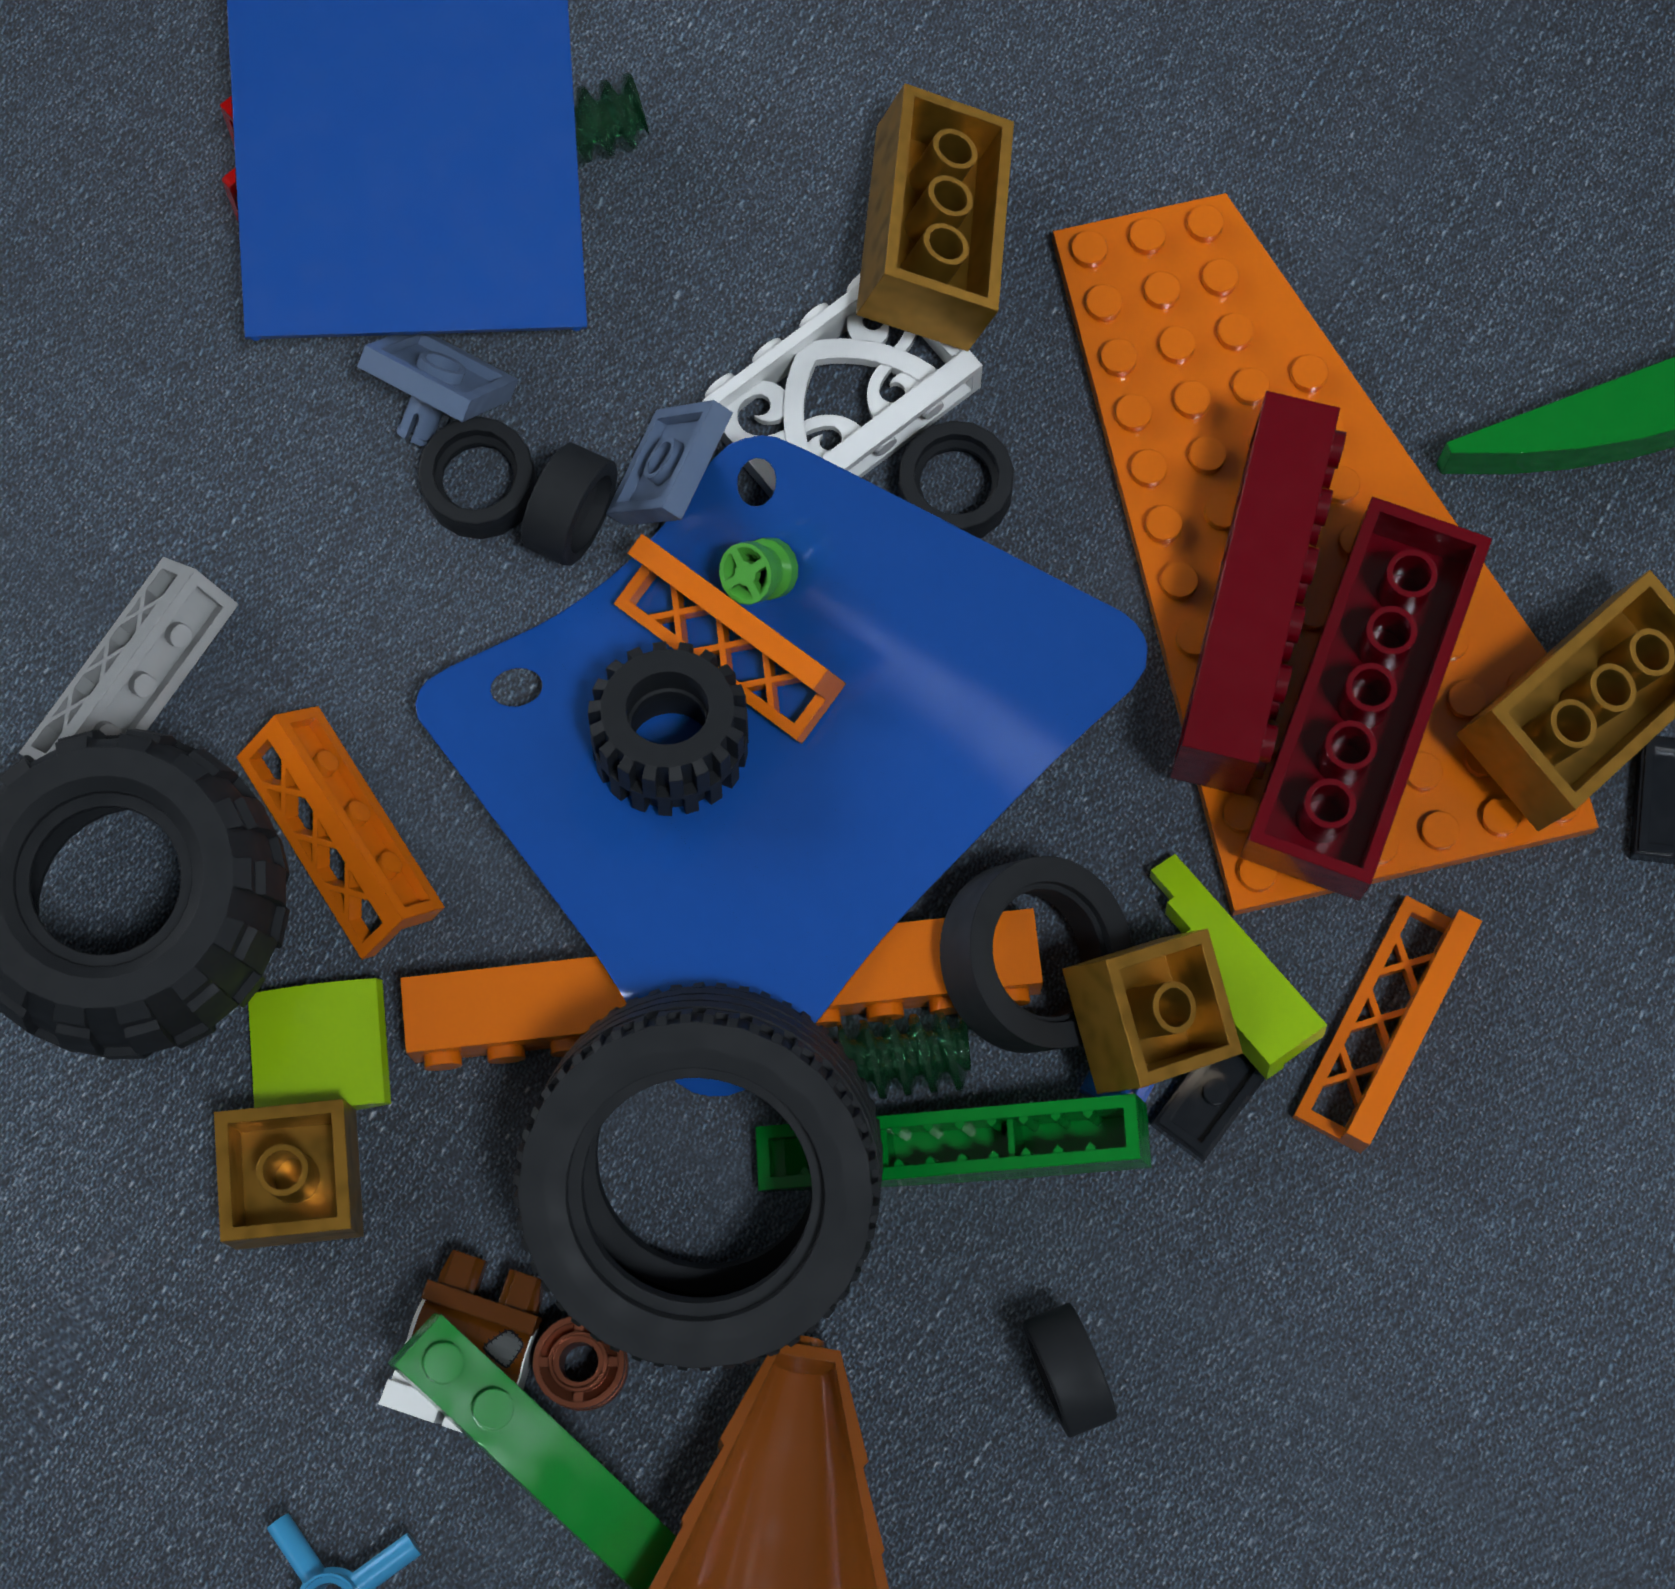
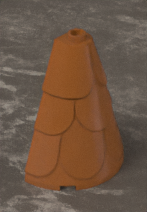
M800 1336L799 1342L792 1347L786 1345L780 1349L778 1354L766 1356L718 1442L720 1453L684 1513L680 1523L681 1529L649 1589H889L882 1554L885 1550L864 1472V1467L869 1461L840 1350L824 1348L825 1343L820 1339Z

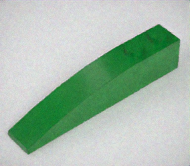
M1675 357L1446 442L1436 463L1441 474L1507 475L1558 471L1629 460L1674 448Z
M1136 1094L876 1116L880 1121V1135L883 1146L881 1187L1008 1180L1152 1168L1147 1104ZM790 1125L756 1127L758 1191L812 1190L810 1169L805 1152Z
M433 1313L388 1364L630 1589H649L677 1536L442 1314Z

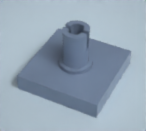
M433 334L391 335L364 346L357 365L358 368L411 395L402 421L396 431L404 439L409 438L412 432L413 435L410 442L426 447L436 433L443 413L461 422L467 421L511 401L519 380Z
M715 400L657 409L606 514L624 526L682 520L733 412Z

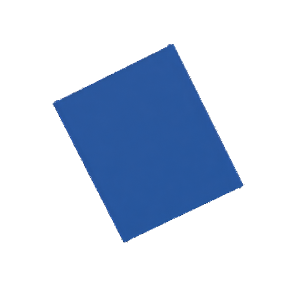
M227 0L245 340L573 330L577 332L581 329H587L568 0Z

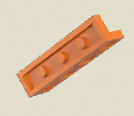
M641 534L627 554L642 565L614 602V605L662 641H666V644L674 650H678L680 642L688 643L686 619L712 615L716 618L718 644L693 648L694 654L700 656L706 649L717 656L720 655L721 666L728 664L732 670L731 653L755 648L761 651L765 678L745 682L736 680V685L742 684L748 705L802 744L846 683L644 534ZM659 576L671 587L673 610L648 615L636 604L655 578ZM683 595L697 605L685 607ZM674 622L675 634L662 624ZM729 629L743 639L730 641ZM775 663L789 673L776 675ZM803 682L814 690L816 694L794 723L780 713L777 687ZM766 689L767 702L753 692Z
M319 706L274 715L238 754L236 758L361 960L375 956L402 929L431 921L445 908ZM272 746L281 759V780L274 778L262 758ZM299 797L305 798L313 811V830L306 829L298 816ZM330 848L337 849L345 862L344 881L337 879L330 868ZM362 899L370 902L382 921V924L372 934L362 919Z
M1407 895L1403 898L1292 1116L1293 1119L1360 1154L1370 1146L1482 920L1460 909L1450 918ZM1411 916L1443 934L1433 953L1409 960L1400 934L1408 918ZM1394 948L1399 963L1384 967ZM1426 965L1417 983L1412 969ZM1402 972L1410 999L1405 1008L1381 1015L1373 987L1379 978ZM1366 1003L1371 1018L1356 1022ZM1399 1019L1389 1038L1384 1023ZM1375 1027L1383 1050L1378 1062L1353 1070L1345 1047L1350 1033ZM1337 1058H1339L1343 1073L1328 1077ZM1371 1074L1361 1094L1356 1078ZM1347 1082L1355 1105L1345 1127L1311 1110L1323 1088Z

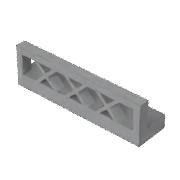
M163 557L20 750L19 754L23 757L25 755L31 756L36 760L56 750L55 743L58 742V739L92 730H100L105 735L126 734L127 729L147 731L239 604L197 569Z

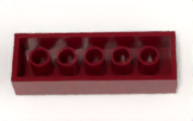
M1271 391L1265 392L1247 453L1170 778L1244 796L1251 778L1262 780L1266 765L1271 761L1279 726L1267 723L1268 719L1276 721L1280 704L1284 703L1292 673V666L1281 664V662L1290 661L1294 644L1298 643L1306 607L1295 605V603L1303 604L1307 587L1311 585L1320 551V548H1317L1316 545L1321 527L1325 526L1333 495V490L1329 488L1334 470L1338 469L1347 432L1335 430L1340 412L1339 407Z
M1372 496L1358 528L1240 858L1352 899L1361 900L1373 881L1492 538Z

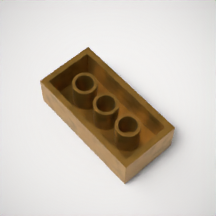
M904 83L879 122L876 130L856 315L969 351L999 310L1014 121Z
M1651 570L1647 571L1606 600L1456 733L1457 737L1537 831L1575 811L1675 719V598Z

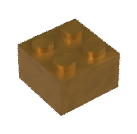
M1208 928L1162 937L1062 969L1097 1094L1143 1088L1243 1054Z
M344 1099L214 1112L220 1242L239 1250L364 1237L356 1110Z

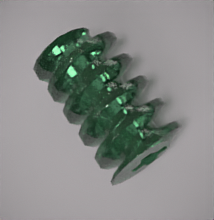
M629 72L621 76L620 93L615 91L607 79L599 81L598 99L596 100L584 85L576 88L574 106L577 151L586 163L593 162L594 144L598 142L609 157L615 156L617 137L620 136L623 137L631 150L638 149L639 131L645 130L649 135V130L635 81Z
M935 1011L930 1030L928 1031L923 1027L917 1014H910L905 1032L900 1034L891 1016L884 1017L879 1036H874L866 1019L858 1021L854 1039H849L842 1024L837 1022L838 1038L844 1047V1053L857 1064V1074L859 1077H864L866 1083L872 1082L880 1099L888 1098L891 1082L894 1079L898 1080L906 1096H913L917 1077L923 1076L932 1094L938 1093L942 1075L947 1073L956 1090H964L967 1073L971 1071V1058L967 1024L959 1014L955 1028H951L942 1011Z

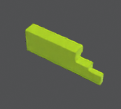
M1176 854L1151 869V880L1169 899L1165 915L1180 932L1187 933L1208 928L1242 1052L1266 1080L1283 1069L1285 1063L1324 1037L1327 1027L1325 1021Z

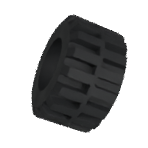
M666 641L652 643L653 651L643 654L640 647L628 651V662L625 664L615 659L606 668L607 680L598 678L592 689L594 701H589L588 706L593 758L596 761L597 772L603 783L610 782L611 793L620 801L630 795L632 807L642 812H646L649 805L658 806V815L672 816V807L684 806L685 813L689 814L699 811L698 801L706 799L711 805L722 798V785L732 789L739 780V767H745L748 757L747 744L749 740L746 696L742 684L736 685L735 672L729 665L726 664L718 668L717 655L705 649L698 656L694 654L693 644L680 642L678 650L667 649ZM667 713L686 715L703 726L688 740L667 745L650 742L636 733L638 728L647 720Z

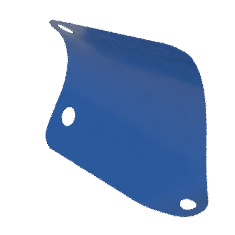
M759 435L741 439L725 447L707 466L682 520L666 521L650 540L727 596L728 594L721 584L719 569L723 554L732 545L772 537L779 538L790 546L795 553L798 563V578L794 588L786 596L777 599L765 600L751 605H739L846 683L802 744L746 703L749 740L747 744L748 757L745 767H739V780L733 788L722 785V798L712 805L706 799L698 801L699 811L689 814L685 813L684 806L672 807V816L658 815V806L649 805L646 812H642L632 807L630 795L620 801L611 793L610 782L603 783L597 772L596 761L593 758L588 718L589 701H594L592 689L598 678L607 680L606 668L615 659L625 664L628 662V651L640 647L644 654L653 651L652 643L664 642L614 605V602L642 565L633 557L609 579L556 616L526 632L452 665L428 679L418 692L415 706L418 720L597 955L626 1003L635 997H645L649 992L656 989L665 992L670 989L671 985L681 984L682 987H690L694 983L704 982L705 986H716L718 982L727 984L729 988L749 987V992H755L759 995L764 991L771 995V999L781 1003L783 1000L791 1003V1008L799 1013L805 1011L811 1016V1021L816 1024L874 948L920 897L1062 753L1133 689L1146 669L1148 646L1140 628L1122 611L801 447L778 437ZM755 458L764 459L769 462L776 476V485L772 497L760 506H750L745 503L739 495L737 486L738 475L742 467L748 461ZM764 569L763 571H761V577H760V578H765V576H766V570H765V569ZM657 576L636 606L648 615L673 610L670 585ZM683 595L685 607L697 605ZM712 615L686 619L688 644H693V648L718 644L716 618ZM674 622L662 624L675 634ZM729 629L730 641L743 639ZM666 644L667 649L674 650L672 647ZM755 648L731 653L733 671L737 681L745 682L765 678L761 651ZM719 655L717 656L718 667H721ZM775 663L776 675L789 673ZM524 668L535 672L540 677L542 690L537 698L528 704L506 706L498 703L491 694L493 681L504 671ZM803 682L777 687L780 713L795 723L816 692ZM766 689L753 692L767 702ZM667 713L647 720L638 728L636 733L650 742L667 745L688 740L703 726L686 715ZM684 1078L675 1080L676 1083L692 1093L709 1097L729 1096L746 1090L728 1082L714 1079Z

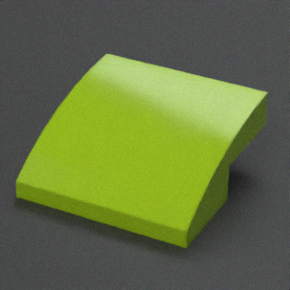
M371 978L300 985L256 992L250 999L248 1010L254 1108L344 1099L355 1110L391 1104L383 980Z

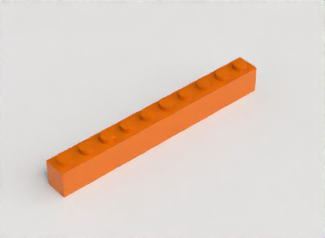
M1034 908L1003 911L997 922L993 937V959L998 978L1008 995L1019 1006L1029 1004L1030 995L1040 994L1043 985ZM945 918L897 923L849 979L831 1005L816 1022V1025H822L825 1028L835 1027L841 1024V1016L866 1014L868 1022L893 1021L904 1017V1009L929 1007L931 1015L958 1013L947 993L941 971L940 940ZM597 956L400 978L406 1054L415 1063L424 1062V1069L428 1071L462 1067V1058L486 1055L487 1062L491 1064L514 1063L526 1059L525 1051L549 1048L551 1056L564 1057L582 1034L584 1035L592 1024L602 1020L615 1007L622 1008L627 1004Z

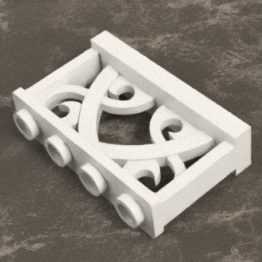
M859 274L847 287L846 294L831 305L822 303L814 307L801 320L800 328L784 340L775 338L767 342L756 352L752 359L753 363L735 376L732 373H728L717 379L706 391L705 399L702 402L715 400L733 412L721 437L724 444L728 446L741 439L757 436L747 433L741 428L738 422V415L740 410L757 398H763L769 402L770 409L763 415H754V420L768 426L784 421V430L768 436L778 437L801 447L862 478L980 389L982 364L970 350L965 351L923 337L945 363L942 367L936 369L926 361L908 353L917 335L904 331L901 339L894 347L886 345L885 343L889 336V325L883 324L879 329L871 330L863 325L864 317L856 315L860 283ZM846 331H848L849 339L838 338ZM855 364L876 368L870 378L867 389V404L872 419L862 427L856 422L838 415H819L804 421L806 394L816 366ZM890 373L896 374L890 382V388L898 386L905 392L895 402H888L880 395V389ZM788 375L784 390L777 383ZM822 430H834L839 433L842 440L841 443L829 451L823 449L820 445L823 434L812 438L809 442H807L806 436ZM755 458L748 461L744 468L771 498L776 485L774 469L764 459Z

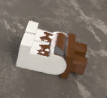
M453 1250L440 1272L438 1281L435 1282L427 1279L421 1296L422 1300L411 1323L406 1343L433 1313L442 1314L523 1390L533 1360L534 1350L546 1319L538 1317L544 1290L541 1286L542 1280L510 1269L498 1303L479 1297L477 1293L488 1261ZM396 1370L394 1371L392 1378L387 1380L378 1403L379 1405L432 1423L442 1424L446 1428L461 1432Z

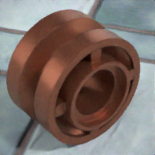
M566 1317L552 1324L540 1337L533 1355L535 1379L540 1389L549 1399L567 1409L591 1411L601 1408L611 1402L622 1390L628 1375V1354L622 1350L618 1353L609 1349L610 1345L605 1344L601 1340L597 1342L590 1336L591 1332L582 1325L578 1327L571 1322L572 1317ZM579 1346L592 1347L598 1356L596 1372L585 1381H571L566 1375L564 1368L568 1353Z

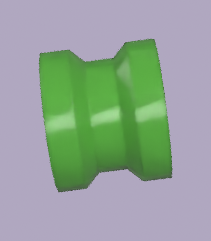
M766 537L752 542L746 541L732 545L723 554L720 562L719 577L723 589L731 599L739 604L751 605L786 596L794 588L797 581L798 563L795 553L787 543L779 538ZM765 569V570H766V576H765V578H760V577H761V571H763V570Z

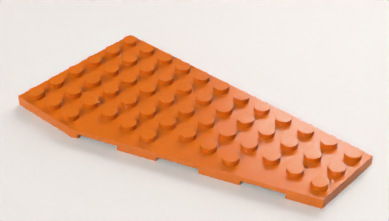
M1226 193L1053 231L1052 243L1181 727L1185 718L1252 433L1265 392L1271 391L1340 408L1335 430L1347 432L1338 469L1334 470L1329 488L1333 490V495L1325 526L1321 527L1316 545L1317 548H1320L1313 580L1311 585L1307 587L1303 604L1295 603V605L1306 607L1298 643L1294 644L1290 661L1281 662V664L1292 666V673L1284 703L1280 704L1276 721L1268 719L1267 723L1279 726L1271 761L1266 765L1262 780L1251 778L1244 796L1197 785L1232 916L1335 893L1240 858L1244 843L1358 528L1372 496L1450 524L1458 525ZM1485 563L1479 575L1371 884L1594 833L1599 828L1589 797L1575 811L1537 831L1456 735L1458 731L1547 654Z

